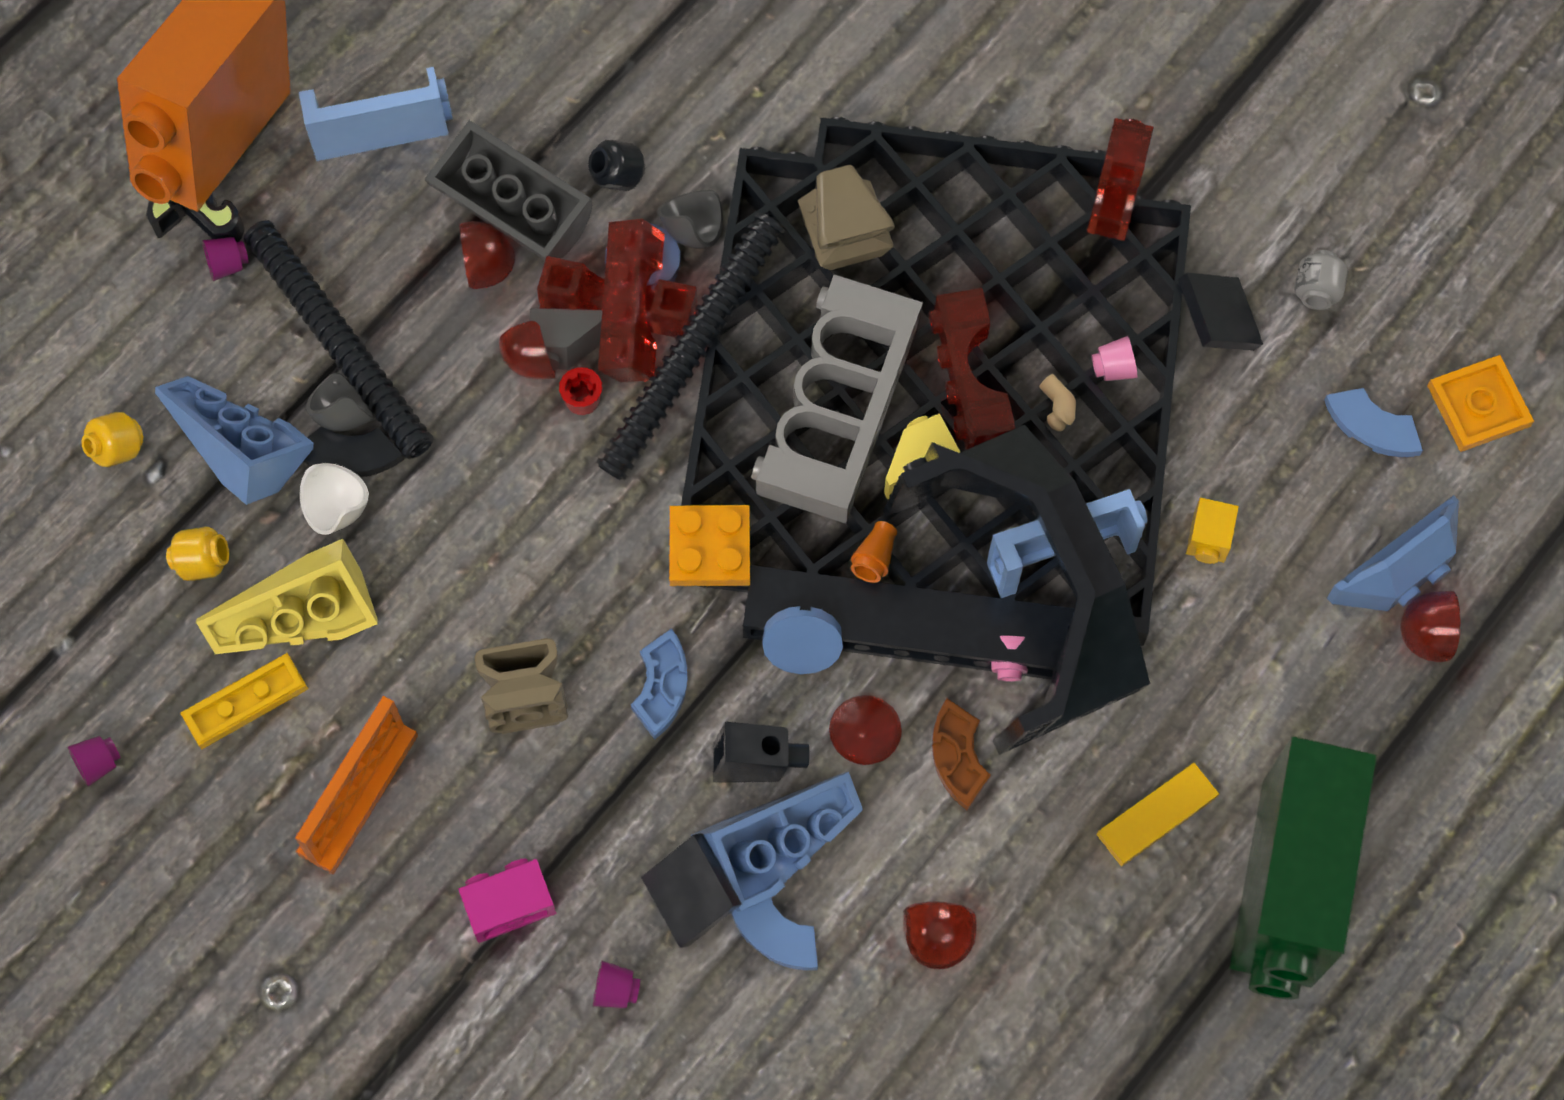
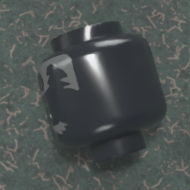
M605 140L599 143L592 151L588 161L589 171L594 182L606 189L630 191L639 184L645 173L644 156L640 148L633 143Z

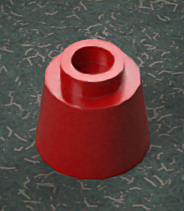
M577 367L569 370L562 376L559 382V392L567 408L572 413L587 415L595 411L600 403L602 382L599 375L593 370L586 367Z

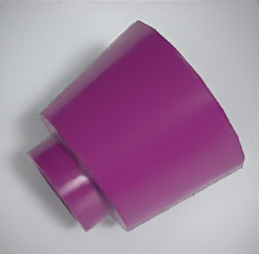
M234 237L202 240L206 262L213 282L242 271V264L249 263L243 241L236 242Z
M99 735L67 747L80 775L88 787L115 769V761L121 759L110 737L103 740Z
M601 960L592 1007L626 1009L628 1002L636 1004L641 979L634 978V971Z

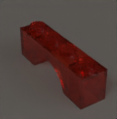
M1114 119L1087 230L1088 233L1125 240L1137 189L1145 167L1153 126L1145 125L1136 119Z
M643 218L609 222L598 370L620 383L649 381L651 376H655L657 342L649 330L646 319L645 292L651 275L655 271L662 270L665 233Z
M546 256L537 287L540 309L608 310V324L674 338L677 335H683L682 327L690 324L688 318L690 315L696 314L695 307L698 305L696 286L658 279L655 283L647 286L622 285L596 275L584 263Z
M977 288L936 295L935 309L929 311L930 325L933 334L939 333L942 344L937 346L940 368H947L950 381L945 382L947 400L949 404H955L958 416L953 418L955 435L957 440H964L965 449L967 450L1016 427L1008 394L985 387L974 377L968 365L967 358L977 345L987 340L991 322L983 289Z

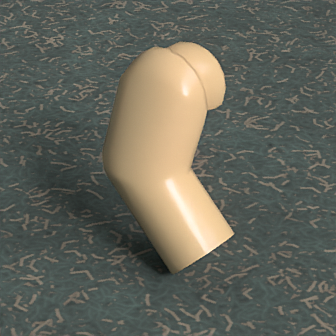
M1051 374L1042 381L1039 388L1053 402V412L1047 416V423L1055 431L1061 432L1067 425H1072L1075 420L1076 400L1074 395L1054 374Z

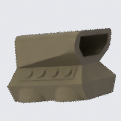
M852 165L821 172L816 177V188L798 200L804 225L808 229L815 250V257L820 267L833 270L883 256L893 247L889 231L895 228L893 220L876 198L871 181L863 180Z
M545 638L481 649L475 654V664L478 673L492 687L480 697L491 732L506 734L552 726L568 718V706L563 684L551 679L558 659L557 647L552 639Z

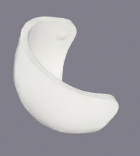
M330 463L315 464L306 470L300 485L302 512L310 527L319 534H331L351 525L361 516L368 502L369 492L364 481L353 471L343 466Z

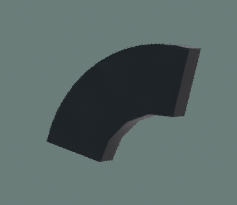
M320 427L307 437L314 444L313 450L304 462L309 466L320 463L336 464L353 471L359 477H366L396 466L404 460V457L379 428L365 435L345 436Z

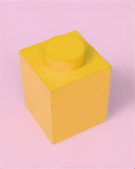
M1200 497L1192 519L1186 554L1195 556L1196 560L1207 564L1224 563L1231 549L1239 506Z

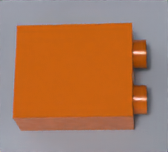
M182 0L117 77L130 181L143 197L158 204H165L171 200L198 212L289 96L290 76L285 0Z

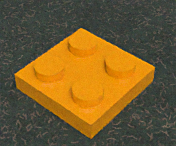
M1501 355L1430 379L1427 385L1460 452L1529 428L1534 422Z
M750 505L670 506V586H750Z

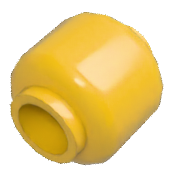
M114 412L95 417L87 422L81 444L84 453L93 462L102 467H111L137 457L144 437L141 426L136 420L123 412Z
M205 526L181 530L173 536L171 546L166 550V560L170 569L175 570L177 575L183 580L195 581L218 576L228 563L229 547L225 537L218 534L211 527Z

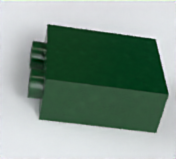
M1292 736L1263 780L1229 968L1251 974L1248 986L1251 991L1276 999H1298L1301 985L1312 987L1344 954L1374 776L1376 754Z

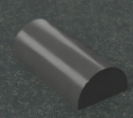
M470 120L425 177L427 184L549 264L558 262L572 249L583 233L592 211L591 198Z

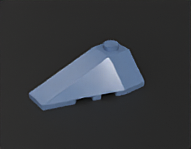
M189 376L155 388V394L220 482L246 505L278 493L313 450L314 443L289 422L280 418L272 422L258 415V408L247 404L244 408L226 400V393Z
M844 772L728 818L694 834L703 833L742 903L736 909L737 912H741L775 896L785 886L784 883L798 869H803L811 861L810 858L826 842L832 841L863 808L849 772Z

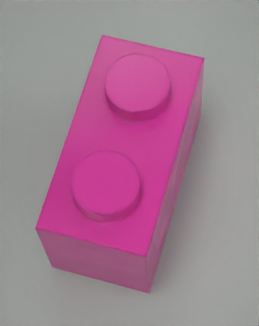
M527 858L515 860L507 864L503 872L493 876H489L488 873L473 876L466 880V886L458 888L478 943L556 914L537 859L530 862Z

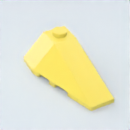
M341 539L306 554L197 618L196 624L214 653L223 654L263 649L268 644L290 642V645L304 644V640L328 638V641L342 640L377 625L378 619L362 571L344 539Z

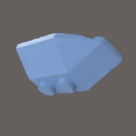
M1454 495L1430 514L1336 583L1327 599L1331 604L1389 611L1398 603L1402 607L1407 606L1421 594L1420 586L1428 580L1434 585L1451 570L1448 564L1456 554L1459 500Z

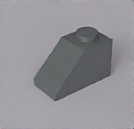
M530 308L528 334L529 369L553 371L571 368L608 339V310Z

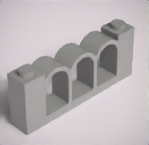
M833 275L829 288L825 286L821 288L816 308L821 310V318L813 328L812 359L802 365L795 376L793 401L795 407L784 413L777 423L775 446L769 445L765 458L758 456L751 478L756 480L757 495L845 524L847 523L921 320L923 302L838 275ZM849 333L890 346L882 370L878 372L831 356L824 350L822 343L832 334ZM824 379L873 394L864 419L860 420L813 404L806 398L804 391L814 381ZM810 427L853 440L855 444L846 468L843 469L800 455L792 451L785 440L794 430Z

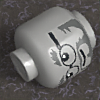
M1319 250L1315 254L1304 257L1297 271L1294 286L1296 295L1309 308L1316 310L1330 308L1332 305L1340 302L1344 295L1348 277L1347 265L1335 253L1328 250Z

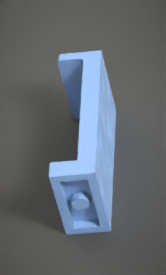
M434 67L426 68L429 79V86L323 108H319L314 89L299 92L304 123L316 161L449 135L446 121L452 120L453 117L444 78L436 79Z
M1128 489L1086 503L1103 539L1119 536L1126 553H1134L1142 537L1145 523H1147V514L1142 502L1134 500L1131 490ZM1038 520L992 536L987 565L1001 598L1016 594L1024 566L1055 556Z

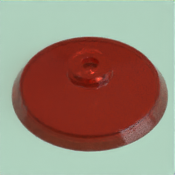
M862 695L846 700L835 710L830 721L829 733L834 748L842 757L856 764L871 765L887 759L896 750L901 739L902 727L898 714L890 704L878 697Z

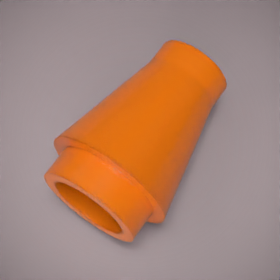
M884 521L876 522L873 530L851 556V571L861 580L877 583L888 574L894 539L897 535V529L893 525Z

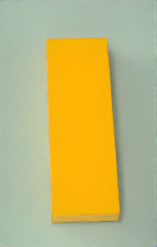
M286 653L180 712L202 750L307 691L308 688L290 656Z
M1192 763L1104 826L1096 835L1122 867L1218 798L1219 793L1198 766Z

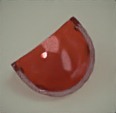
M469 221L460 223V237L469 287L481 289L495 286L509 276L515 263L514 249L502 232L485 222Z
M527 321L518 324L500 336V354L503 361L513 372L527 379H557L556 370L552 369L541 328L537 322Z
M1452 590L1435 591L1418 596L1409 603L1401 618L1400 631L1404 643L1411 652L1428 661L1446 662L1452 660L1458 649L1461 627L1460 606L1456 593Z
M940 901L915 903L904 909V937L910 953L923 966L931 969L950 968L963 961L971 952L975 943L977 928L976 915L972 909L960 904Z

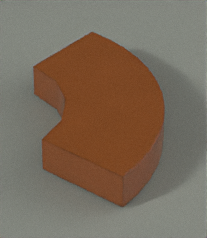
M947 698L938 713L932 738L933 760L945 789L959 805L968 810L989 781L991 774L979 763L974 751V735L980 720Z

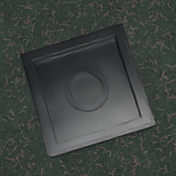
M1187 272L1178 279L1202 347L1254 351L1263 345L1239 277Z
M703 833L692 835L641 877L679 948L690 946L742 905Z

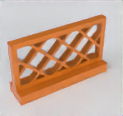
M385 696L381 698L295 837L300 845L296 851L297 854L333 875L418 737L415 730L404 725L393 700Z

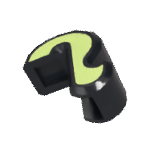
M213 193L198 212L171 200L165 204L154 203L150 200L148 202L146 216L158 239L162 238L179 224L185 215L192 219L211 239L234 237L235 241L239 242L243 237L244 225L235 205L225 199L222 201L221 206L218 207Z

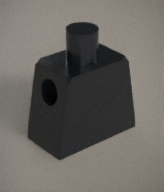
M725 722L713 742V782H778L788 768H808L810 759L809 744L788 743V729L785 727Z

